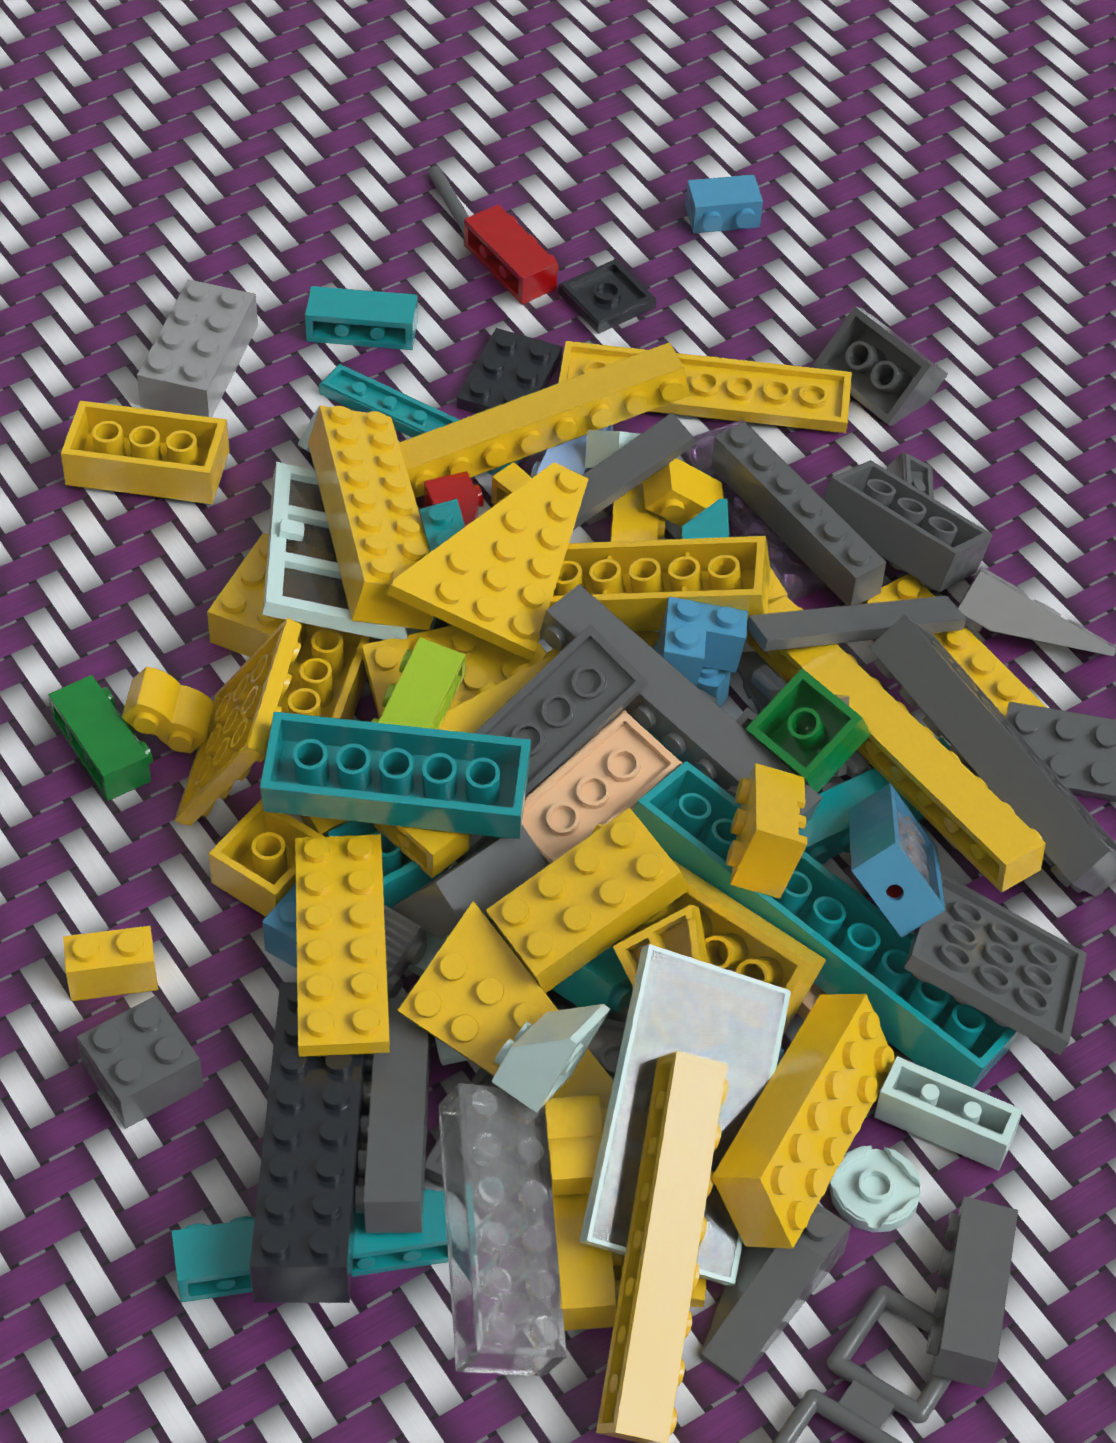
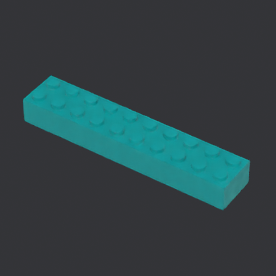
M685 761L637 801L633 812L671 859L825 958L826 962L816 977L814 984L827 994H867L874 1012L879 1017L880 1027L886 1040L916 1064L974 1089L1007 1053L1019 1032L1010 1027H1004L995 1023L989 1015L971 1005L957 1002L948 992L931 983H924L918 980L910 971L904 969L913 934L909 933L901 938L878 907L805 851L780 899L730 885L732 866L726 865V860L733 840H736L737 835L731 833V825L735 812L738 808L740 809L741 804L735 802V798L689 762Z

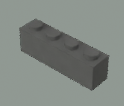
M964 1196L958 1214L950 1212L944 1239L952 1241L951 1250L944 1249L938 1273L939 1277L946 1278L945 1288L938 1287L932 1310L933 1315L940 1316L939 1326L932 1325L926 1348V1354L934 1355L931 1375L985 1389L988 1388L998 1362L1018 1216L1017 1209Z

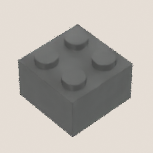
M156 995L77 1036L82 1065L125 1129L204 1087L200 1058Z

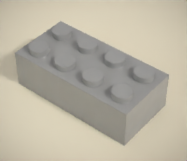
M188 279L137 374L140 406L158 411L212 417L258 327L256 294Z

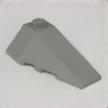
M982 566L979 568L957 607L967 618L965 625L980 632L982 627H985L994 632L1114 656L1116 653V646L1078 623L1070 619H1064L1060 613L1045 603L1035 599L1034 601L1031 600L1024 593L1025 591Z

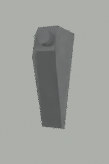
M817 1204L807 1227L803 1230L793 1249L746 1247L743 1243L735 1285L724 1286L701 1353V1359L737 1385H740L845 1253L851 1225L820 1204Z

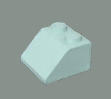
M604 1004L552 1011L546 1012L534 1025L527 1021L516 1035L514 1041L509 1039L496 1056L494 1062L499 1064L500 1067L491 1082L537 1113L572 1076L609 1013L610 1008Z

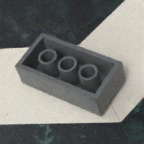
M871 460L831 477L823 498L871 548L887 559L892 567L906 571L919 579L924 587L938 592L977 573L993 534Z

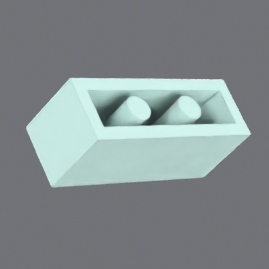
M897 1056L880 1091L874 1117L999 1171L1015 1136L1023 1109Z

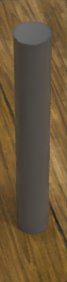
M433 166L429 169L428 175L464 234V219L469 217L441 169L438 166Z

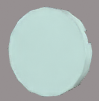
M860 1146L844 1155L842 1163L838 1166L831 1179L830 1193L832 1204L840 1216L854 1227L869 1232H889L905 1225L916 1213L921 1194L919 1174L910 1160L896 1150L886 1147L880 1150L872 1149V1146Z

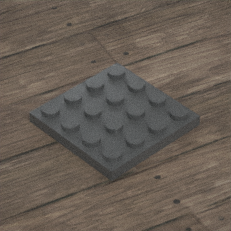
M941 873L945 911L915 929L903 968L910 971L918 980L924 983H931L948 992L957 1002L971 1005L989 1015L995 1023L1004 1027H1010L1025 1035L1036 1046L1044 1049L1048 1048L1061 1055L1070 1041L1087 953Z

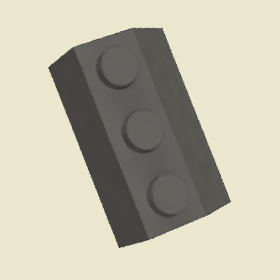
M855 306L813 364L814 367L819 369L852 372L850 395L890 426L927 404L948 375L946 371L873 315Z
M522 825L520 839L497 838L394 905L392 909L422 926L427 932L442 939L451 934L473 901L485 913L489 907L543 870L548 864Z

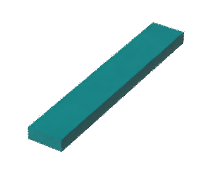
M338 364L319 384L320 395L354 411L365 413L376 411L390 416L395 430L412 438L459 421V419L341 364ZM522 459L516 460L514 463L518 464ZM511 463L489 470L486 473L494 476Z

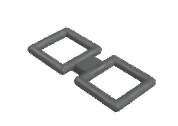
M881 1285L875 1288L827 1360L829 1370L851 1383L839 1403L816 1389L807 1390L772 1443H795L815 1412L865 1443H902L882 1430L893 1412L897 1411L918 1424L926 1422L952 1380L932 1375L917 1400H914L850 1360L885 1308L927 1333H930L932 1325L939 1326L940 1318L887 1286Z

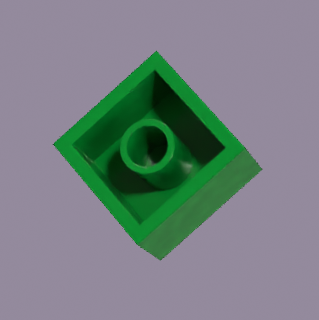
M803 668L799 670L746 728L749 734L796 775L804 777V782L817 793L871 735L862 716Z

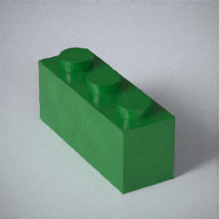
M93 675L48 694L53 721L107 802L151 782L149 764L153 763V757L149 747L144 741H137L134 737L133 727L122 718L123 714L119 715L117 712L116 703L110 690L107 687L101 688Z

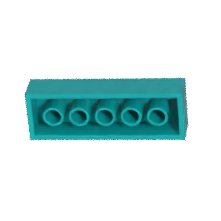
M274 712L260 786L263 810L266 812L520 839L530 767L531 739Z

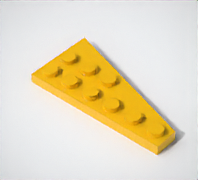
M474 901L398 1009L401 1015L493 1077L500 1067L494 1061L504 1044L509 1039L514 1041L516 1035L527 1021L534 1025L546 1012L559 1011ZM587 1049L572 1076L551 1098L599 1095L601 1109L608 1108L613 1080L591 1051ZM628 1114L624 1138L637 1140L646 1126V1122L641 1116L637 1117ZM619 1157L618 1161L622 1162L623 1158Z

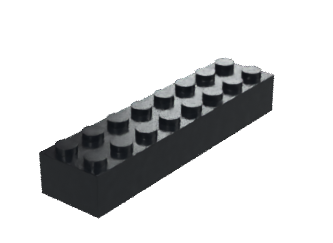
M280 982L250 1258L254 1303H350L356 1224L355 1195L356 1185L359 1183L358 1152L361 1150V1115H364L363 1083L366 1081V1054L299 1057L297 982Z

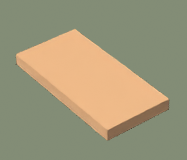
M624 710L525 798L522 825L546 863L550 865L589 837L597 824H607L629 807L633 811L641 797L683 763Z

